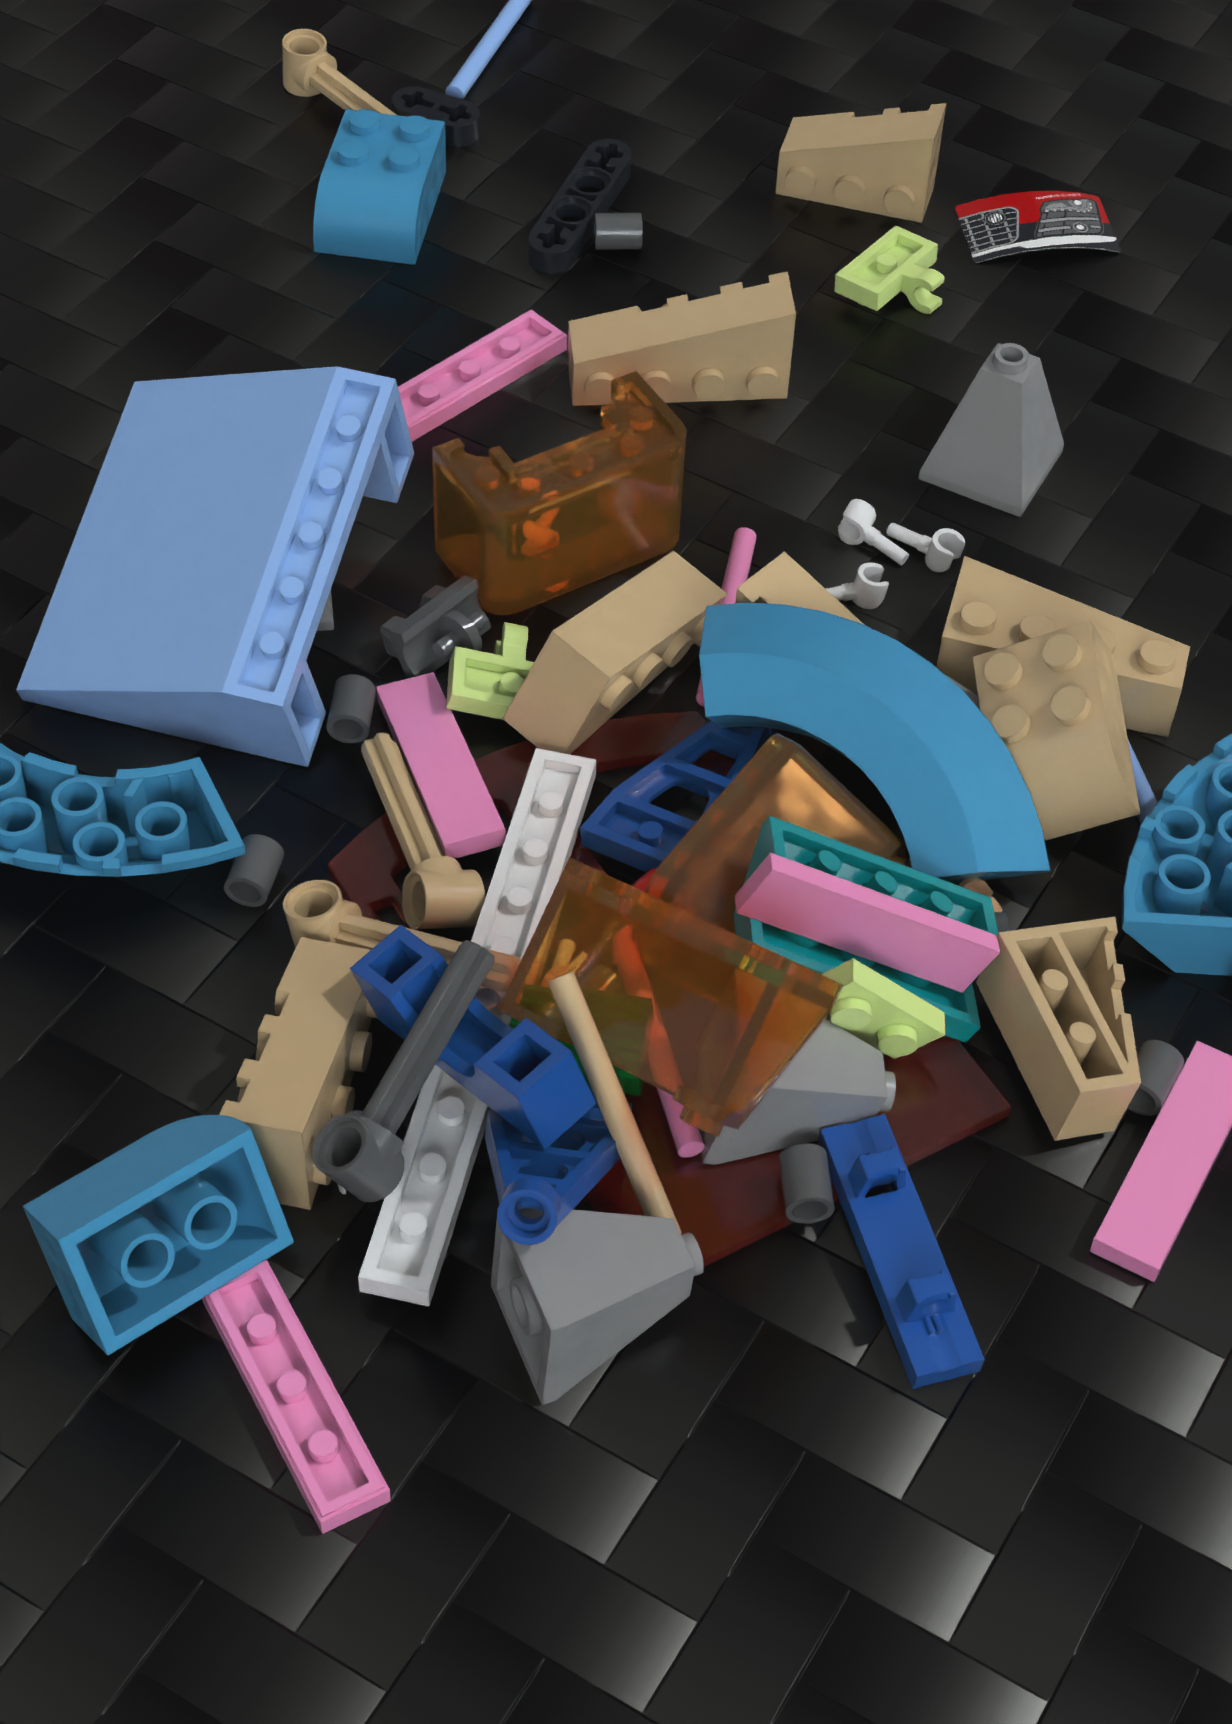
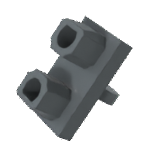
M463 575L447 588L435 585L422 595L419 604L420 608L406 619L394 616L380 627V634L386 652L390 656L399 659L405 679L436 671L450 660L455 646L481 651V635L488 631L491 625L478 602L477 593L479 586L476 578Z

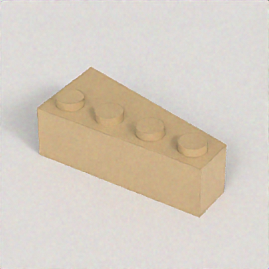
M964 556L941 639L937 668L978 695L973 663L974 656L1090 620L1114 655L1126 729L1168 738L1183 687L1190 646Z
M300 937L276 990L275 1013L277 1016L265 1014L258 1029L256 1060L245 1059L237 1075V1087H241L238 1101L226 1100L219 1114L234 1117L251 1128L279 1204L311 1210L318 1185H329L331 1182V1178L315 1166L312 1159V1146L316 1135L328 1121L337 1116L345 1115L349 1111L353 1112L355 1089L350 1087L355 1071L364 1073L368 1066L372 1048V1033L368 1032L371 1019L377 1018L351 972L350 967L366 955L370 949Z

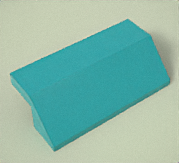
M769 816L762 824L744 884L771 852L998 936L992 900L988 896ZM735 909L734 923L739 965L803 987V983L854 958L945 1012V1036L966 1043L981 1028L972 983L961 993L736 913Z

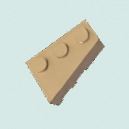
M946 103L931 104L927 111L901 113L900 107L884 109L882 115L855 117L854 112L793 117L779 152L775 194L922 223L934 189Z
M1115 917L999 932L997 938L1000 953L984 969L976 981L1055 1141L1114 1131L1141 1084L1131 1014L1125 1013L1121 988L1125 982L1123 964H1117L1114 939L1118 931Z

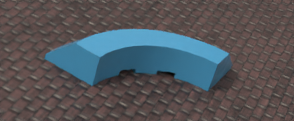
M735 603L706 606L699 658L705 716L721 728L765 727L802 734L833 748L854 762L874 783L890 806L902 831L910 855L912 869L953 884L961 883L964 879L970 878L989 880L1051 872L1043 829L1031 793L1012 754L990 721L973 701L931 662L899 641L864 624L824 611L785 604Z
M1232 734L1217 742L1213 752L1198 761L1194 766L1188 764L1167 785L1163 791L1162 798L1140 826L1127 864L1122 892V930L1176 973L1232 976ZM1204 902L1208 911L1200 913Z
M0 743V862L36 871L75 876L122 877L161 874L201 867L246 854L245 845L200 757L150 768L117 769L116 777H97L78 774L77 766L50 760L31 752L26 756H22Z

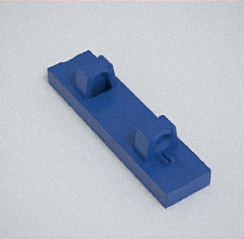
M883 1114L855 1123L840 1124L821 1129L817 1144L827 1152L831 1180L912 1389L980 1372L985 1360L886 1115ZM891 1186L893 1191L868 1198L865 1197L867 1192Z

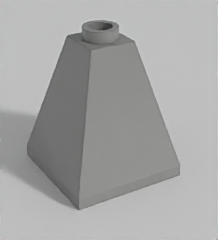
M997 343L978 371L919 472L920 480L1015 516H1022L1061 455L1064 447V441L1039 357L1028 354V351L1018 344Z
M736 972L697 1050L700 1129L705 1146L702 1151V1163L717 1165L798 1144L818 1141L820 1130L823 1128L855 1123L877 1116L879 1112H889L895 1099L896 1078L893 1072L885 1071L883 1052L753 975Z
M531 1208L518 1210L527 1218H537L543 1214L542 1211ZM572 1210L555 1228L548 1239L534 1245H523L512 1241L502 1232L498 1220L496 1221L491 1287L542 1405L559 1399L688 1298L691 1293L694 1276L702 1274L704 1270L702 1253L697 1240L690 1232L681 1234L673 1218Z

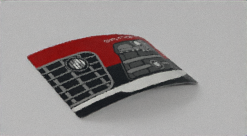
M1028 191L978 199L955 207L975 263L1025 251L1051 248H1090L1121 252L1101 200L1095 195L1067 191Z

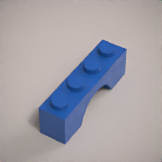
M400 925L350 967V970L378 1020L405 1040L447 968L448 963L439 952ZM475 997L435 1064L544 1151L597 1104L571 1050L528 1018H525L515 1028H511L493 1015Z

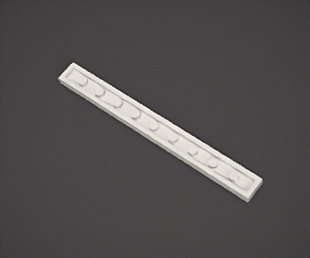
M535 749L471 942L477 943L486 949L518 957L522 962L519 981L529 983L532 981L595 781L596 759ZM480 986L475 998L493 1015L509 1026L517 988L512 992ZM437 1065L432 1069L420 1091L404 1144L401 1148L404 1158L403 1176L395 1190L384 1198L358 1276L360 1292L428 1307L432 1300L486 1128L487 1110L489 1106Z

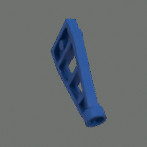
M709 721L614 788L580 827L581 846L644 872H648L652 868L660 869L668 874L676 885L690 890L722 851L765 745L776 734L778 729L748 726L721 728L714 722ZM710 750L736 759L726 777L695 766L693 763ZM673 786H678L709 798L703 815L697 821H692L650 803Z
M598 1103L545 1151L490 1107L487 1110L485 1140L499 1200L497 1211L499 1227L509 1239L523 1245L541 1243L552 1235L561 1221L620 1160L616 1149V1141L611 1137ZM628 1103L632 1111L633 1103ZM531 1208L540 1210L543 1214L537 1218H527L518 1210Z

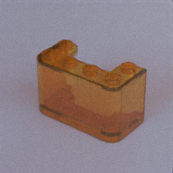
M637 371L611 380V400L614 405L610 403L601 407V425L604 429L527 459L513 463L500 446L489 449V457L474 456L464 451V444L459 438L432 448L435 551L457 579L463 575L477 579L479 586L477 593L478 602L483 610L495 615L518 613L663 554L674 548L679 541L686 428L677 415Z

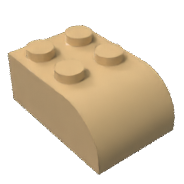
M1090 620L973 657L980 711L990 721L1012 754L1031 793L1045 841L1140 814L1114 655Z

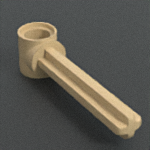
M296 29L288 32L283 37V86L289 93L302 97H310L322 93L343 110L368 109L376 113L396 115L337 71L336 59L327 52V42L322 34L310 29Z
M377 733L373 739L363 742L361 753L411 870L406 876L402 888V909L408 926L414 930L476 927L485 901V889L480 875L475 870H462L460 863L456 859L444 855L397 743L391 740L389 734Z
M311 880L301 883L292 888L283 900V908L295 948L300 937L372 950L399 927L398 925L363 917L358 904L343 900L339 887L326 880ZM406 928L439 952L448 964L459 945L463 943ZM487 949L494 956V964L481 986L498 991H514L517 988L522 971L521 960L516 956Z

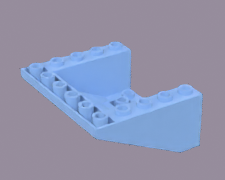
M335 366L134 382L16 691L21 699L308 767L326 715L306 661L362 497L398 503L414 455L396 379Z

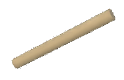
M574 971L547 981L611 1137L616 1141V1149L644 1216L673 1218L680 1233H682Z

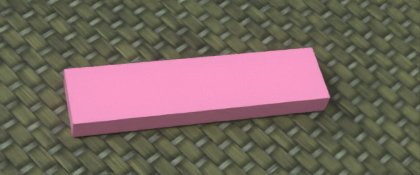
M529 310L398 386L411 442L566 351L567 335L533 310Z
M434 672L377 686L378 704L393 739L397 743L444 855L455 859L503 846L506 838V829L454 715L450 709H446L447 700Z
M771 852L735 894L736 913L961 993L968 988L1000 953L998 938L995 934Z
M1199 1041L1196 1042L1093 1239L1090 1248L1091 1253L1155 1282L1232 1128L1231 1055Z
M267 1259L202 1298L321 1533L324 1534L390 1502V1489Z

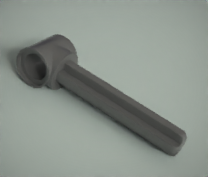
M466 940L459 945L362 1114L349 1111L345 1115L337 1116L328 1121L315 1137L312 1146V1159L317 1169L361 1201L376 1202L382 1200L395 1190L403 1176L404 1158L400 1150L404 1142L395 1134L494 964L493 954L477 943Z

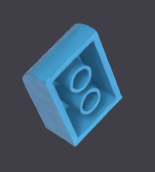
M346 109L318 184L313 222L314 252L415 265L446 174L445 121L430 120L422 116L406 117L382 114L368 109Z
M225 1115L194 1116L158 1128L23 1205L72 1320L107 1355L112 1354L294 1243L251 1128L244 1122Z

